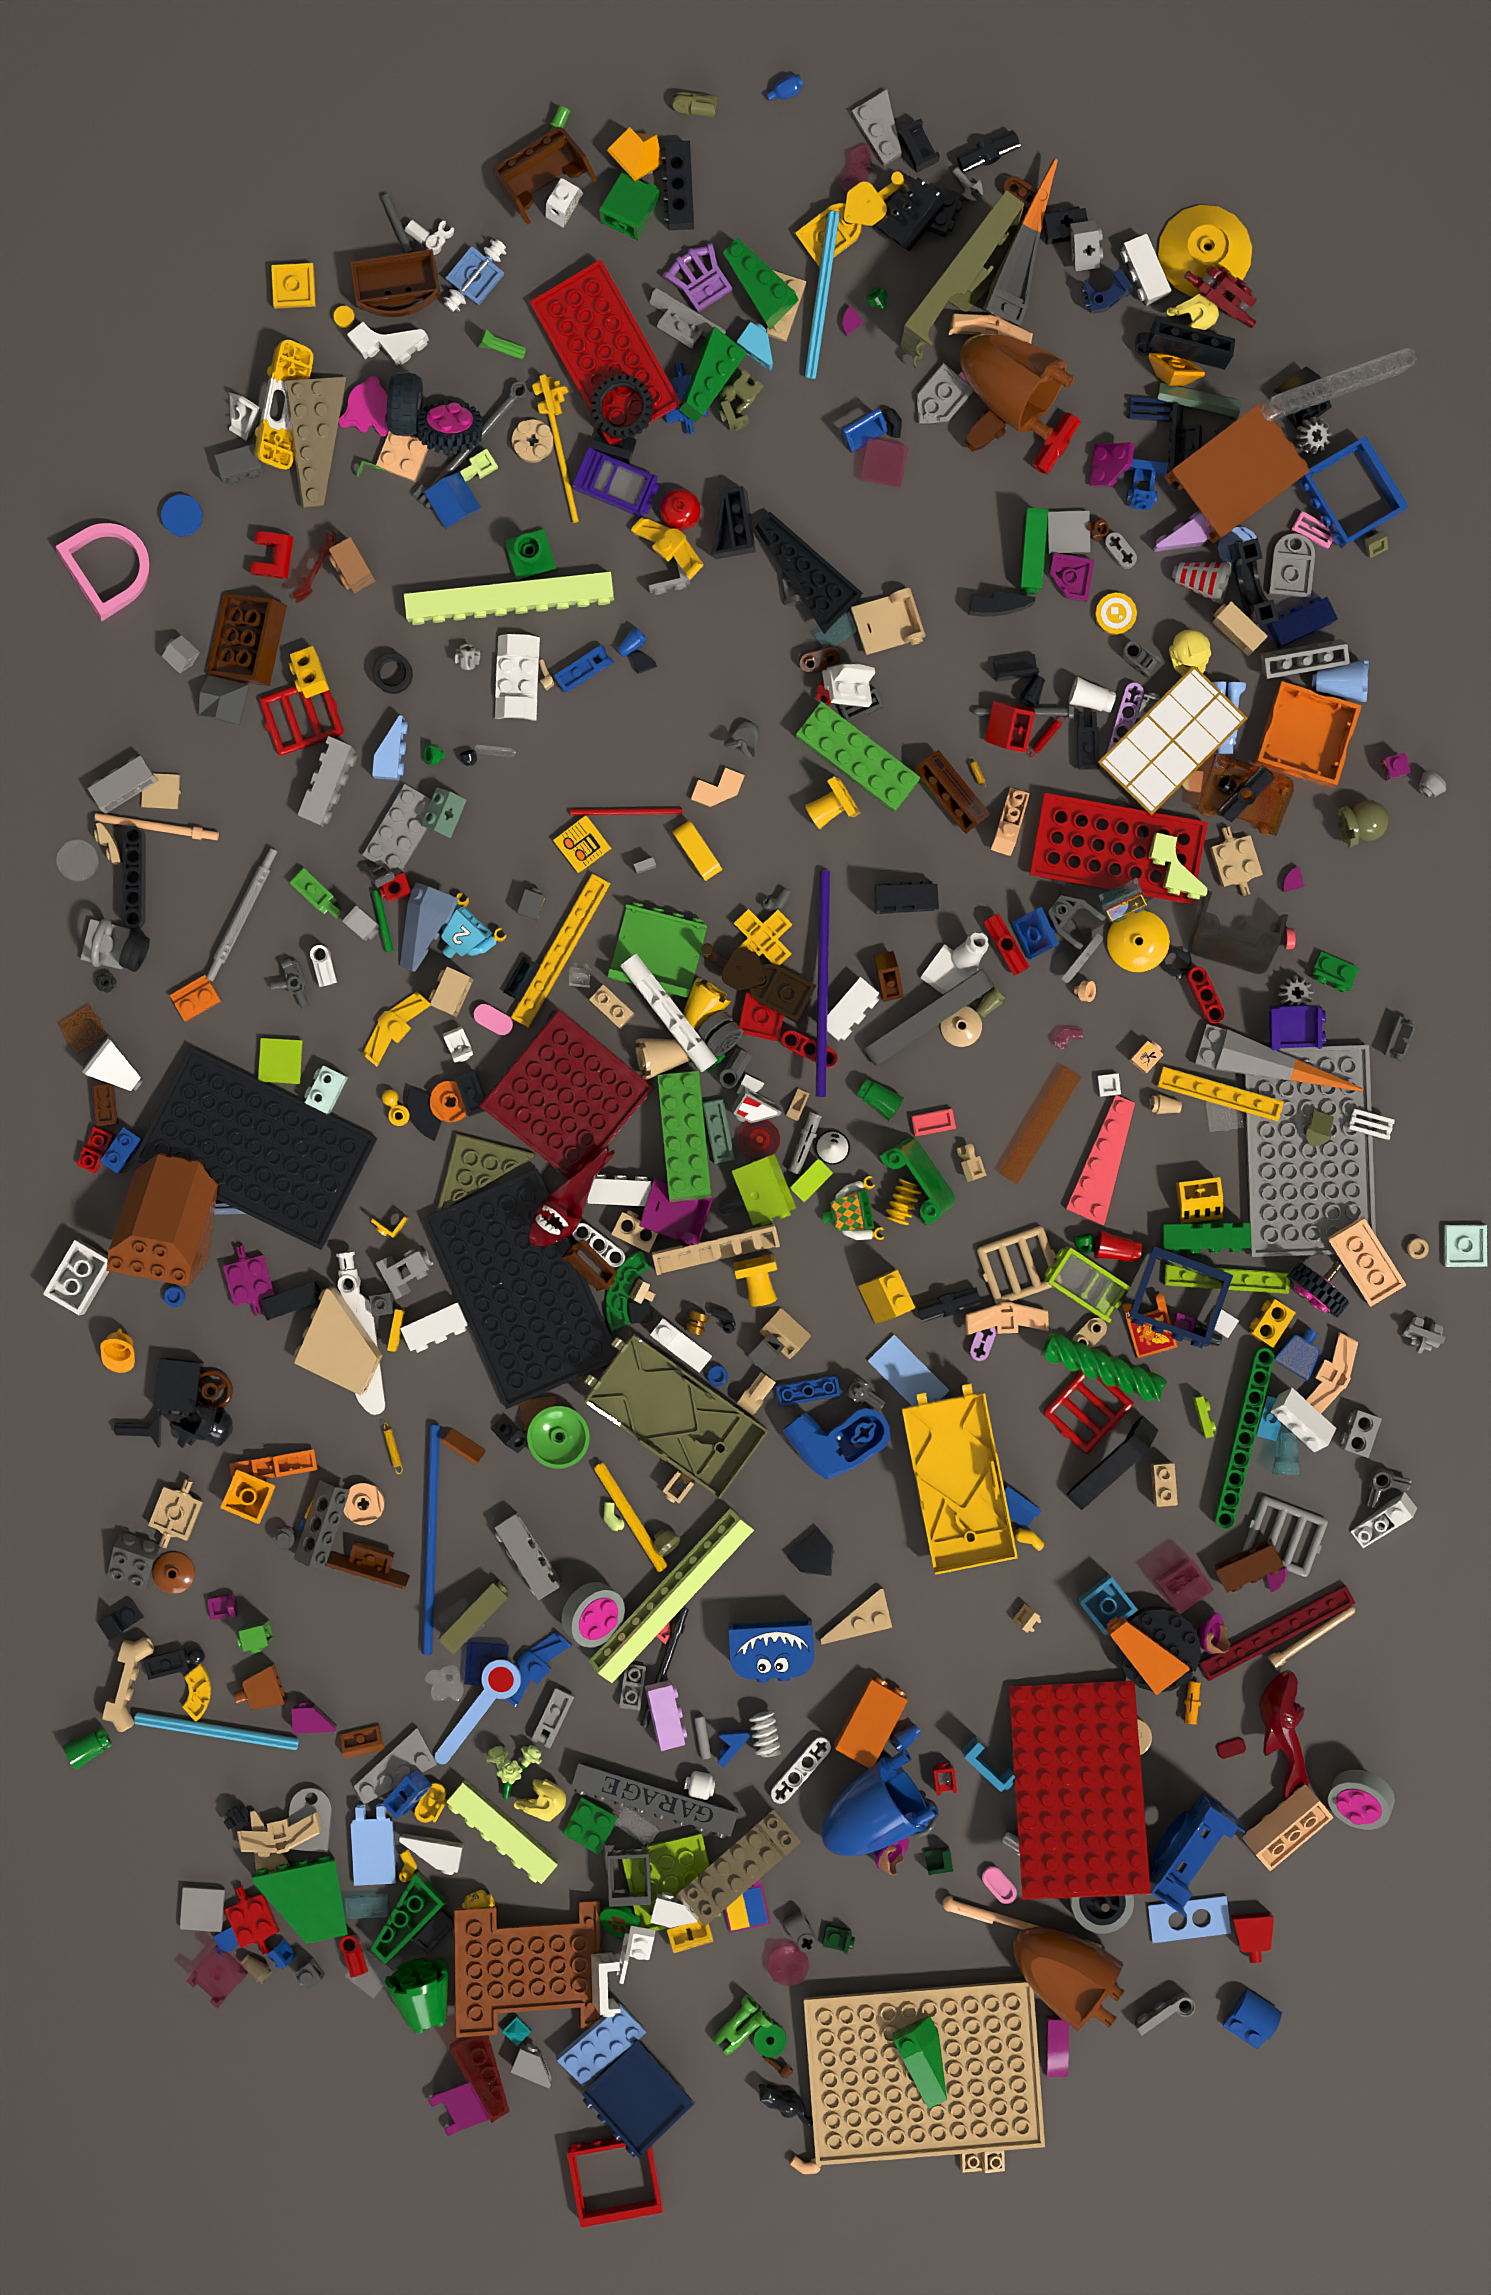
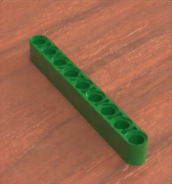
M1265 1347L1256 1348L1252 1354L1214 1510L1213 1520L1217 1526L1223 1529L1231 1528L1236 1519L1274 1362L1273 1352ZM1262 1351H1266L1268 1354V1359L1265 1362H1260L1258 1358ZM1261 1371L1263 1379L1261 1382L1256 1383L1254 1381V1374ZM1251 1392H1257L1258 1400L1254 1403L1249 1401ZM1247 1412H1252L1253 1420L1246 1423L1244 1415ZM1246 1432L1248 1440L1245 1443H1240L1239 1435ZM1241 1452L1244 1456L1243 1461L1235 1463V1454ZM1232 1473H1237L1239 1476L1238 1481L1234 1484L1230 1483L1229 1476ZM1232 1493L1234 1496L1233 1501L1226 1504L1224 1502L1225 1495ZM1227 1513L1229 1516L1228 1522L1221 1524L1219 1517Z

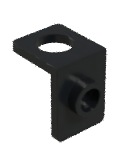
M505 1414L491 1428L496 1436L516 1453H519L528 1443L527 1434L520 1430ZM523 1437V1441L515 1446L514 1442L516 1439Z

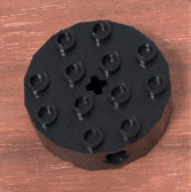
M1161 1606L1144 1607L1128 1617L1126 1620L1179 1657L1190 1669L1162 1692L1173 1691L1187 1683L1197 1670L1201 1656L1200 1640L1192 1624L1177 1611ZM1115 1643L1116 1660L1123 1673L1139 1688L1153 1692Z

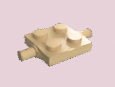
M1230 827L1223 828L1221 830L1225 841L1220 845L1210 848L1221 886L1239 885L1242 896L1249 895L1251 893L1247 882L1252 878L1263 875L1251 835L1243 838H1233Z
M184 1479L181 1490L163 1487L148 1526L158 1529L163 1534L159 1546H163V1548H167L171 1537H178L188 1541L204 1502L189 1494L193 1482L188 1479Z

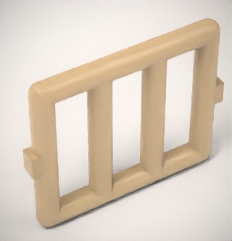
M1037 1226L978 1247L977 1253L984 1270L983 1277L985 1282L989 1284L996 1305L1000 1302H1012L1052 1288L1048 1283L1040 1282L1026 1239L1038 1236L1048 1267L1054 1266L1056 1255L1054 1250L1050 1248L1042 1226ZM1017 1242L1033 1284L1024 1289L1020 1288L1006 1246ZM997 1249L1013 1290L1012 1293L1001 1296L986 1254ZM1060 1274L1054 1281L1059 1285L1062 1283Z

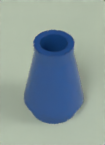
M635 627L633 630L630 629L616 649L623 657H626L631 652L645 645L644 642L647 638Z
M912 1724L892 1734L893 1737L890 1739V1742L898 1752H901L903 1749L907 1750L921 1734V1731L915 1724Z

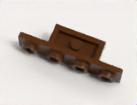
M354 1541L350 1557L330 1552L325 1566L331 1567L334 1570L344 1571L354 1576L364 1577L374 1582L384 1583L400 1589L406 1588L410 1577L408 1574L391 1569L395 1552Z

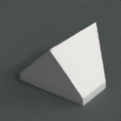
M229 392L231 422L229 430L244 440H248L261 420L262 410L243 396Z

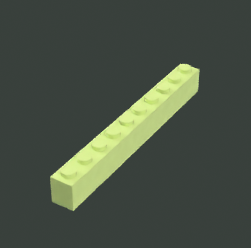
M611 572L408 593L404 594L408 622H412L413 625L424 624V621L427 620L439 623L444 622L445 618L464 620L466 616L473 615L474 618H484L486 614L495 613V616L507 615V612L515 611L516 614L527 613L529 609H536L537 612L547 611L548 607L567 609L569 605L576 604L577 607L590 606L589 603L598 602V605L610 604V601L614 600Z
M730 1508L588 1661L596 1672L613 1683L754 1529Z

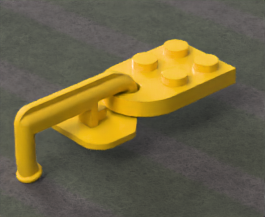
M894 172L891 176L892 183L880 192H877L869 182L857 184L849 190L846 204L838 203L830 206L795 232L819 268L828 212H839L834 258L858 239L862 225L873 226L885 217L887 206L884 201L896 193L903 184L904 177L901 172Z

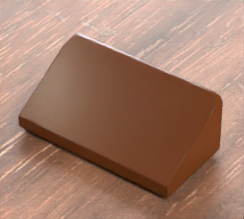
M451 1429L442 1441V1444L474 1465L479 1463L486 1452L485 1449L455 1429Z
M380 1725L339 1734L341 1753L345 1759L385 1749Z

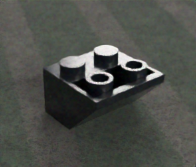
M1307 366L1273 390L1280 408L1296 429L1298 426L1303 427V420L1309 421L1310 417L1318 418L1332 407L1320 375Z

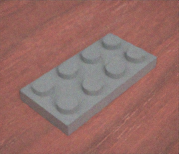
M404 784L363 856L376 864L385 863L395 875L401 874L427 831V828L421 826L431 799Z

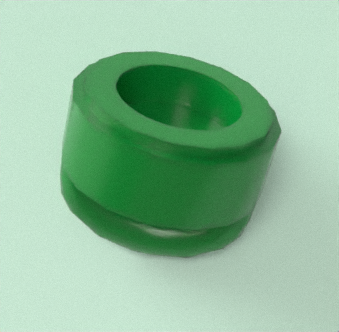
M1092 1233L1079 1234L1073 1238L1074 1246H1077L1080 1252L1088 1254L1093 1251L1095 1240Z

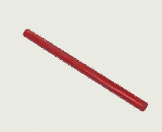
M682 808L570 809L571 816L682 814Z

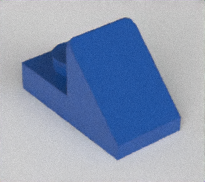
M750 1731L718 1732V1736L729 1745L728 1747L724 1745L718 1752L717 1756L719 1758L717 1763L724 1768L750 1737Z

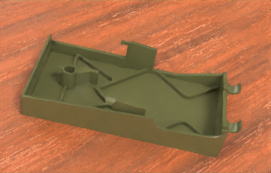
M1007 190L904 325L900 348L914 358L913 366L915 369L918 367L916 361H920L923 357V347H925L926 343L931 346L933 345V342L929 339V330L947 301L966 314L987 291V287L983 291L976 287L990 274L994 267L991 265L987 270L983 266L996 246L1003 244L1009 235L1008 230L1010 228H1013L1015 231L1017 230L1024 203Z
M633 1332L626 1342L616 1337L611 1345L616 1347L619 1352L598 1380L592 1375L587 1377L584 1383L591 1386L592 1389L585 1397L584 1403L637 1438L644 1447L664 1461L674 1465L720 1499L769 1432L768 1429Z

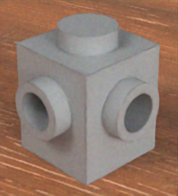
M181 635L174 640L172 638L164 646L166 650L162 657L177 672L182 673L194 664L200 652Z

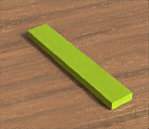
M1165 1264L1164 1285L1221 1289L1223 1283L1174 1265ZM1216 1268L1233 1275L1228 1290L1289 1294L1290 1280L1286 1277L1289 1273Z

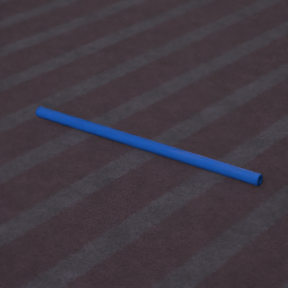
M430 1425L422 1635V1654L431 1655L433 1648L440 1425Z

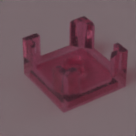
M216 1945L192 1972L186 1982L193 1988L196 1984L199 1985L212 1997L210 2003L218 2009L232 1990L246 1977L248 1972L233 1956Z

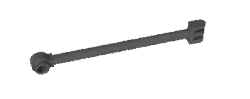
M515 382L511 386L509 397L482 426V439L517 400H522L527 396L528 389L523 382ZM523 388V394L517 395V389ZM466 448L465 453L459 452L428 488L421 485L415 491L413 497L417 499L440 480L450 476L472 450L469 451ZM425 494L419 500L421 504H424L427 500ZM428 502L425 507L429 510L432 506Z

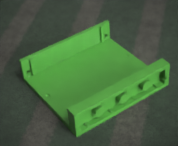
M632 902L631 905L626 904V912L611 969H609L607 977L633 984L620 966L633 955L638 954L667 994L688 999L707 925H704L703 920L692 918L691 921L683 919L684 915L672 913L671 916L663 914L664 910L654 907L651 910L643 909L644 905Z

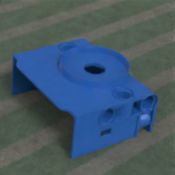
M1202 1793L1191 1811L1182 1812L1169 1826L1158 1843L1152 1857L1154 1864L1149 1870L1150 1892L1187 1918L1183 1907L1193 1895L1188 1885L1223 1835L1231 1839L1237 1829L1243 1833L1246 1832L1239 1823L1238 1818ZM1204 1829L1210 1831L1206 1838L1200 1836ZM1183 1861L1187 1865L1181 1873L1176 1869Z

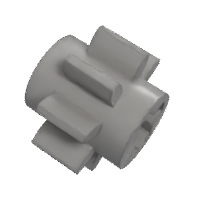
M463 644L460 646V649H456L455 663H460V668L471 670L475 668V664L479 665L480 651H475L474 645Z

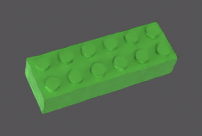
M822 701L796 734V739L893 813L896 812L921 778Z
M699 1071L657 1075L670 1202L712 1198Z

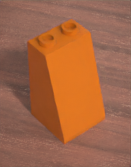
M1122 1616L1120 1618L1114 1617L1107 1623L1108 1627L1105 1630L1156 1695L1190 1670L1179 1657Z
M870 1677L834 1741L836 1750L869 1769L875 1765L908 1702L905 1696L906 1693L897 1687L893 1690L886 1686L888 1682L880 1677L876 1679Z

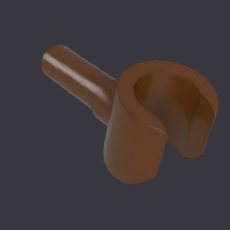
M770 2057L765 2058V2061L778 2070L781 2077L787 2078L792 2074L793 2069L788 2063L781 2067Z

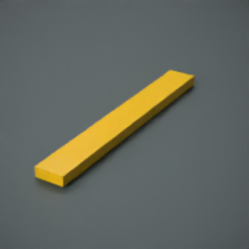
M592 873L543 959L536 976L513 1012L512 1019L528 1028L531 1026L608 890L609 882Z

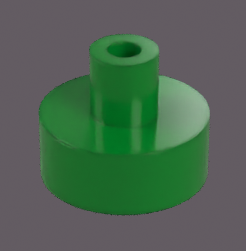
M877 287L867 294L866 300L871 307L878 306L879 309H883L887 305L885 300L888 294L884 287Z
M427 744L425 746L423 759L427 765H437L440 759H444L445 753L440 751L437 744Z

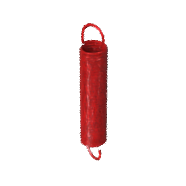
M1055 719L1032 747L1035 753L1039 754L1062 726L1060 721Z

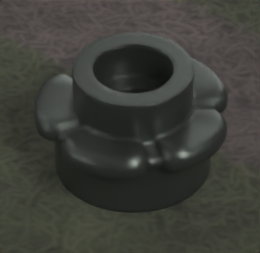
M109 972L99 974L96 978V987L98 990L106 993L111 992L117 983L116 978Z

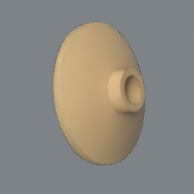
M965 1006L941 1022V1033L951 1045L957 1047L969 1046L981 1034V1018L974 1009ZM964 1022L966 1025L965 1029H959L958 1023Z

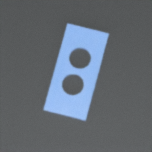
M1226 1895L1189 1900L1183 1907L1187 1914L1186 1924L1178 1930L1171 1928L1168 1922L1170 1915L1177 1912L1166 1903L1148 1905L1152 1943L1231 1934ZM1198 1909H1205L1210 1914L1209 1923L1202 1927L1195 1925L1192 1921L1193 1913Z

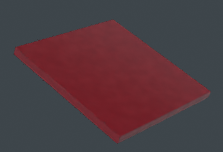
M558 1009L479 1106L568 1179H571L586 1168L606 1148L653 1091L654 1087Z

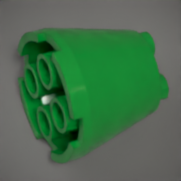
M419 1958L405 1962L396 1967L395 1973L385 1978L386 1988L406 2025L413 2029L414 2033H422L427 2028L439 2027L446 2023L449 1974L446 1963L441 1959H437L435 1962L426 1961V1958Z

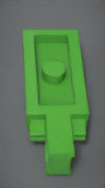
M304 867L289 882L322 913L325 914L329 911L336 918L342 913L334 905L337 902L334 896Z

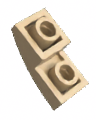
M96 823L97 829L94 830L95 838L101 845H109V848H106L108 860H111L115 865L123 864V856L114 836L105 825Z
M1004 2150L960 2154V2171L962 2173L1005 2171Z

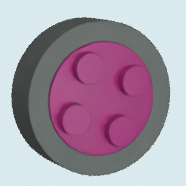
M591 1582L585 1584L569 1597L562 1612L563 1629L581 1646H599L607 1642L620 1628L625 1613L624 1602L618 1593L604 1583Z
M1347 1770L1340 1773L1334 1779L1328 1796V1803L1334 1815L1345 1824L1358 1829L1373 1830L1382 1827L1388 1822L1395 1803V1797L1390 1786L1379 1776L1363 1770Z

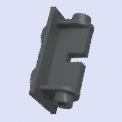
M1398 1016L1389 1042L1386 1045L1385 1056L1395 1061H1402L1406 1057L1410 1044L1404 1042V1040H1412L1416 1029L1415 1021L1406 1020Z

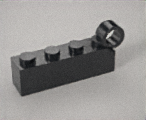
M1160 318L1155 319L1150 328V333H1139L1135 340V351L1141 355L1159 352L1223 370L1226 369L1234 356L1235 338Z

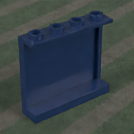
M639 2040L582 2094L585 2097L583 2102L590 2109L594 2107L599 2113L597 2115L598 2119L604 2125L608 2123L613 2129L611 2131L612 2135L618 2141L622 2139L627 2145L625 2147L627 2152L632 2157L637 2156L638 2158L695 2104L690 2096Z

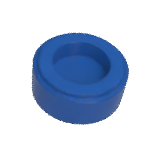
M178 1286L169 1287L164 1292V1301L170 1307H178L185 1301V1292Z
M721 1365L712 1366L707 1373L708 1381L714 1386L723 1385L728 1379L727 1370Z

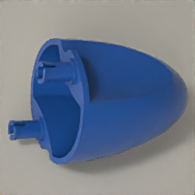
M903 1749L891 1758L883 1757L879 1759L877 1764L860 1775L835 1800L824 1819L821 1830L823 1844L829 1851L841 1856L868 1854L905 1839L917 1831H924L926 1826L929 1825V1821L938 1816V1812L933 1805L930 1804L926 1807L917 1786L901 1767L911 1761V1756L906 1749Z

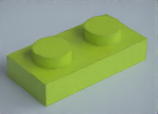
M1202 1395L1194 1396L1193 1401L1202 1435L1206 1439L1214 1437L1213 1431H1216L1214 1420L1209 1419V1401L1207 1398L1204 1399Z

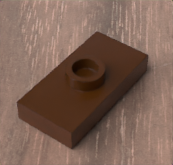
M110 1083L92 1085L96 1126L118 1124L114 1085Z

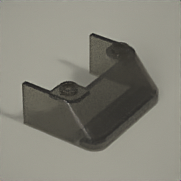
M1207 891V895L1202 897L1188 943V949L1191 951V954L1252 974L1259 975L1265 973L1279 947L1288 915L1283 914L1279 916L1275 931L1263 933L1256 945L1217 933L1220 926L1218 917L1206 912L1212 895L1211 891Z

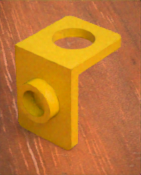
M404 1216L394 1231L388 1229L375 1218H372L371 1222L377 1226L376 1230L382 1235L386 1236L389 1234L391 1237H396L409 1218Z

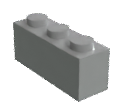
M140 755L139 757L129 759L123 767L113 769L105 778L97 779L87 789L99 809L106 814L155 784L158 780L146 760Z

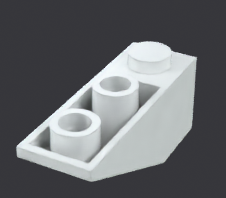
M1403 1492L1355 1527L1351 1533L1360 1545L1365 1548L1413 1518L1417 1507L1408 1495Z
M668 1892L657 1893L651 1915V1923L672 1928L697 1922L678 1898H674L673 1894Z

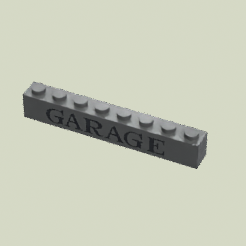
M582 1760L578 1762L571 1788L575 1789L574 1792L586 1795V1793H590L598 1800L606 1801V1799H609L620 1807L629 1805L634 1807V1810L637 1812L646 1813L648 1811L654 1813L655 1817L663 1820L666 1817L674 1819L676 1824L686 1826L687 1823L693 1825L694 1829L701 1832H706V1830L713 1831L715 1836L721 1838L731 1837L738 1815L737 1808L708 1799L691 1798L688 1796V1793Z

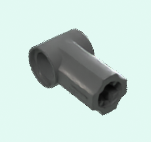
M736 1048L725 1069L720 1074V1084L724 1089L729 1090L737 1086L752 1056ZM731 1074L734 1076L735 1081L728 1085L724 1083L723 1077Z

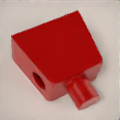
M1271 1912L1232 1914L1231 1919L1240 1951L1249 1952L1250 1963L1262 1962L1261 1951L1271 1950L1274 1916Z

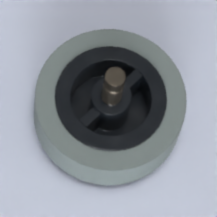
M1133 1895L1069 1898L1071 1909L1077 1921L1087 1930L1100 1934L1111 1933L1123 1927L1130 1919L1134 1908Z

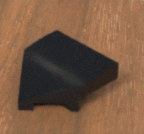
M817 1529L787 1555L801 1573L832 1575L833 1545L820 1529Z

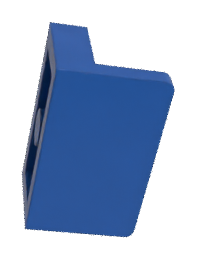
M1005 1485L1004 1491L1010 1518L1023 1528H1027L1034 1517H1038L1042 1510L1011 1487Z

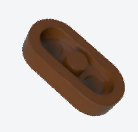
M1017 176L1007 178L1003 186L1004 193L1007 190L1024 203L1023 208L1025 210L1029 209L1031 203H1028L1027 199H1034L1037 189ZM1010 187H1016L1017 191L1012 192Z
M826 645L803 651L799 656V664L802 670L814 672L826 669L830 665L838 664L841 656L835 646ZM828 656H834L832 660H827ZM810 660L814 661L811 665L807 664Z

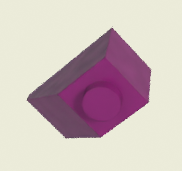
M308 1701L297 1702V1705H294L292 1708L293 1734L335 1732L337 1729V1724L318 1706L310 1705Z

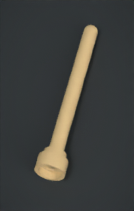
M1353 1606L1346 1608L1283 1652H1274L1267 1658L1277 1671L1284 1666L1283 1664L1286 1663V1659L1355 1613V1608Z

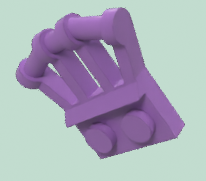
M708 243L704 247L688 249L685 255L676 257L668 272L665 271L662 275L666 281L674 284L684 292L697 313L732 291L731 285L717 266L712 243ZM709 254L712 270L708 272L698 256ZM691 260L694 261L703 275L697 280L686 265ZM680 268L690 281L689 285L674 277Z

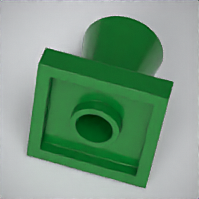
M545 529L505 540L517 582L557 570ZM528 550H533L532 554H527L526 552Z

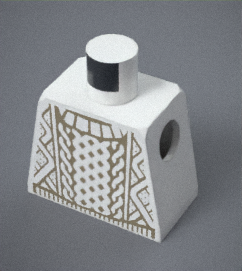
M561 178L547 200L545 217L564 228L583 196V192L575 185Z

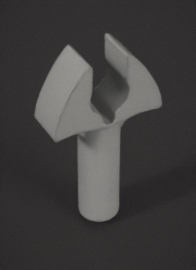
M959 167L952 171L953 175L965 188V193L962 194L964 200L976 203L977 200L971 195V190L976 191L981 198L983 197V188L980 180L976 184L971 183Z

